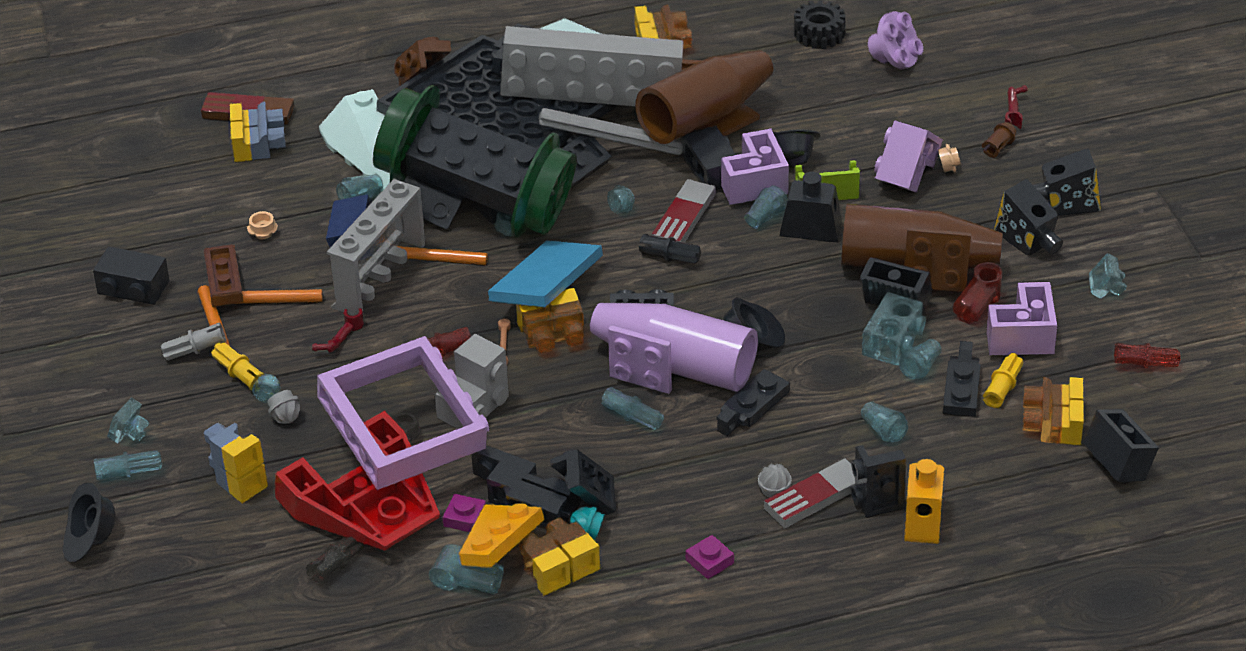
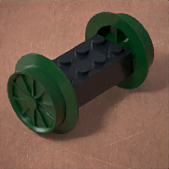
M434 85L428 86L422 93L404 88L395 96L383 118L373 150V166L389 173L390 182L393 179L404 182L406 176L410 175L512 216L511 234L516 238L520 237L528 229L542 235H546L551 230L566 202L577 166L576 154L560 148L558 134H549L539 149L455 117L439 110L440 92L439 88Z

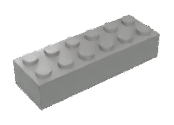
M506 26L503 45L501 95L635 106L636 97L640 90L681 71L683 41Z

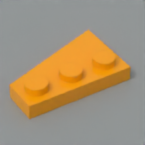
M485 504L459 552L462 566L491 568L544 520L542 507H527L526 504H515L512 506Z

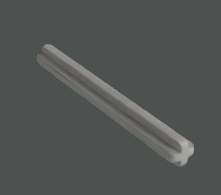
M543 108L540 112L539 124L541 126L675 155H681L683 152V138H679L669 144H660L651 139L643 129Z

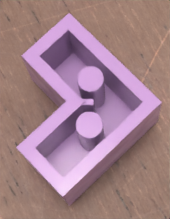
M894 120L893 126L889 127L885 134L884 144H886L883 156H879L875 164V173H877L875 179L916 193L925 166L934 168L938 149H940L943 139L928 130Z
M772 129L742 134V154L721 158V186L730 205L788 194L789 165Z
M1050 282L1018 283L1016 304L989 305L987 321L989 355H1010V353H1016L1017 355L1054 354L1057 321Z

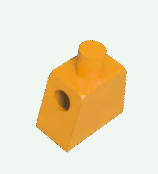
M922 459L918 463L910 464L904 541L939 544L944 467L937 465L933 460ZM928 504L930 506V514L924 516L918 514V505Z

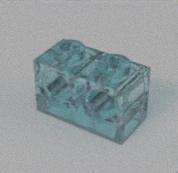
M887 292L863 330L862 355L898 366L904 355L910 354L916 335H921L925 328L926 317L922 316L923 302Z

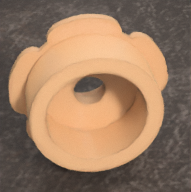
M946 144V147L938 149L944 173L952 170L955 173V166L961 165L956 147L950 149L949 144Z
M261 211L250 216V226L247 227V231L258 239H267L277 231L278 225L275 223L271 213Z

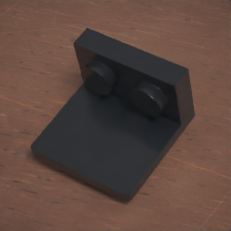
M407 175L404 182L421 189L423 219L444 230H448L465 197Z

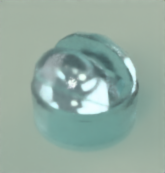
M272 374L260 376L252 387L253 395L264 403H267L270 397L280 392V382Z

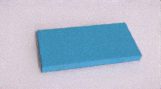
M547 240L488 290L489 301L546 307L603 256L602 245Z

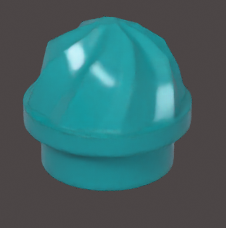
M581 507L570 518L572 531L580 537L588 533L593 540H596L605 515L596 512L597 508Z

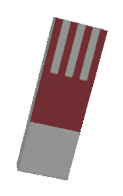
M687 179L652 232V236L664 239L674 237L676 241L685 243L714 198L715 186Z
M844 458L764 500V509L784 529L851 494V486L855 485L851 463Z

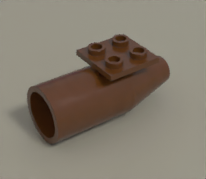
M762 50L708 57L640 90L636 97L635 105L638 120L646 134L660 144H669L697 129H705L712 126H717L721 134L727 136L760 119L759 113L743 103L772 76L774 71L772 60Z
M847 204L841 266L865 268L869 258L873 257L930 272L932 289L966 292L968 269L1000 264L1003 233L939 211Z

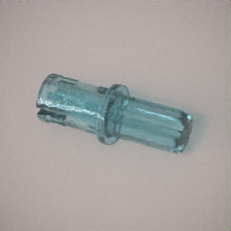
M609 387L602 396V400H605L601 402L602 406L620 413L627 421L633 419L657 430L664 420L663 414L643 404L637 396H628L613 387Z
M157 450L129 455L126 451L123 452L124 455L94 459L97 480L127 475V478H129L132 473L162 468L161 454Z

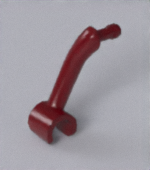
M1025 85L1015 89L1014 87H1009L1008 89L1009 112L1005 114V122L1017 126L1019 129L1022 128L1023 115L1018 112L1016 94L1027 92L1028 88Z
M359 308V313L355 316L348 315V310L344 309L345 324L331 340H328V344H312V351L328 350V353L335 351L351 331H356L363 327L362 309Z

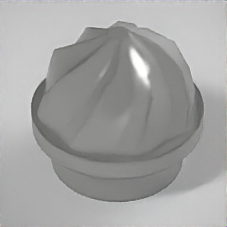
M290 390L278 392L267 401L270 407L268 412L278 423H292L299 416L300 401L297 396H293Z
M771 463L768 467H764L758 476V485L762 493L767 497H772L789 488L792 482L791 475L782 464L773 465Z

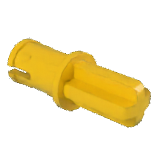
M217 343L214 346V350L211 352L212 357L228 369V374L231 377H237L252 391L259 390V387L254 382L261 387L265 384L266 375L249 363V358L246 355L238 354L226 343Z
M1010 353L1009 356L1005 357L1000 368L992 373V382L983 394V397H985L983 401L988 406L993 408L1001 407L1007 393L1016 386V377L1024 363L1023 359L1018 357L1016 353Z

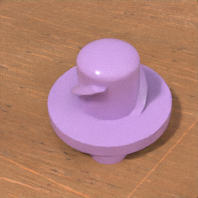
M894 11L882 16L877 33L871 35L868 40V49L872 57L880 61V63L889 62L898 69H906L913 66L917 61L918 55L923 53V44L917 38L910 15L907 12L899 13Z

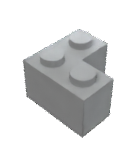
M474 334L454 351L455 370L458 385L463 392L469 393L479 415L482 414L486 418L498 406L503 405L509 397L506 349ZM440 391L435 393L437 418L457 429L462 428L463 425Z

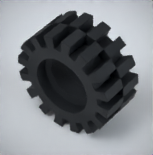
M818 0L817 4H814L813 1H808V6L805 3L801 4L800 8H797L794 13V37H797L799 43L803 42L805 47L811 44L812 49H817V46H821V49H826L827 45L832 48L836 43L840 44L842 38L844 39L846 14L844 9H840L838 4L832 6L831 1L823 4V0Z

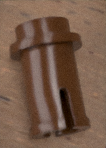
M1008 122L998 123L994 127V133L982 143V148H985L983 152L989 157H997L1007 144L1015 141V127Z

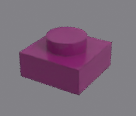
M454 494L443 515V526L470 532L486 504V500Z
M713 535L685 551L686 561L707 579L734 564V553Z

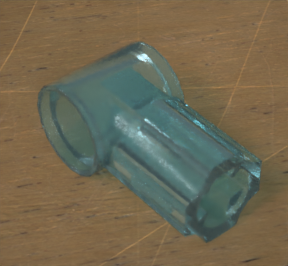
M456 544L445 545L429 571V578L432 583L443 590H454L460 585L490 594H497L504 575L503 565L496 563L491 568L462 566L459 556L462 547Z

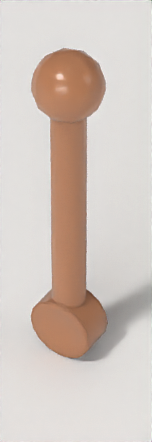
M501 319L498 321V329L501 331L500 347L506 349L507 331L511 329V322L508 319Z

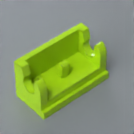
M856 160L849 162V171L819 173L821 175V183L836 186L838 200L859 198L860 171L859 167L856 168ZM796 165L795 180L803 181L804 172H802V165Z

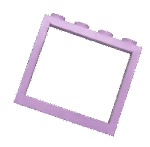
M425 336L317 375V397L377 490L486 449L487 431H489L486 418L482 414L479 415L469 393L462 391L454 371L447 369L442 361L440 351L437 347H432ZM422 365L463 427L385 456L344 393Z

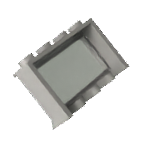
M393 179L327 251L331 259L336 298L335 303L330 308L341 312L347 309L349 315H357L359 308L363 311L362 299L371 301L375 298L374 287L364 284L366 279L370 277L381 282L391 280L390 268L380 265L383 260L387 259L398 264L407 262V251L396 247L400 241L420 248L424 247L425 236L420 187Z

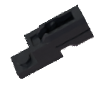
M487 445L486 449L471 454L473 474L487 480L488 502L492 504L507 506L526 504L527 507H542L544 520L539 525L557 532L562 531L568 523V518H571L580 505V498L568 490L564 478L556 475L544 478L537 475L536 463Z

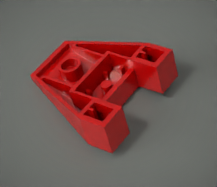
M386 411L364 422L385 456L411 447L405 431ZM304 458L275 473V498L295 520L384 551L440 518V513L423 473L379 490L376 489L362 466L357 467L330 484H327Z

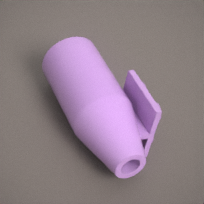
M599 303L594 309L590 322V332L609 344L610 377L668 394L672 390L671 373L738 392L745 386L751 374L757 353L758 334L755 329L667 304Z

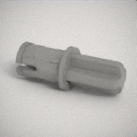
M220 322L194 332L193 330H188V335L163 343L161 350L166 360H171L191 352L200 354V350L217 343L226 342L225 332Z

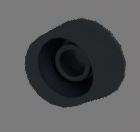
M803 129L773 132L789 167L805 164L812 155L814 140L821 137L817 131Z
M738 297L733 299L732 308L724 315V321L755 329L758 334V345L764 344L771 347H780L784 344V330L780 322L770 311Z
M83 483L78 486L69 503L68 522L63 542V553L68 562L81 560L89 552L92 545L101 544L107 540L115 524L116 514L112 501L100 495L98 488L92 483Z

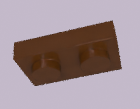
M427 37L417 40L396 59L394 65L399 85L401 86L445 58L451 52L450 41L439 40L438 37Z

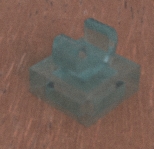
M1107 253L1089 272L1092 295L1102 299L1109 291L1115 295H1120L1127 288V285L1121 282L1126 276L1124 272L1119 270L1117 257Z
M130 398L112 418L107 437L119 443L127 435L132 441L139 443L146 435L144 430L149 425L145 418L139 416L142 404Z

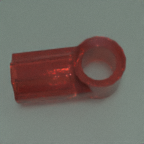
M990 262L981 263L975 267L973 279L953 304V312L960 321L967 324L977 322L988 306L1000 299L1002 269Z

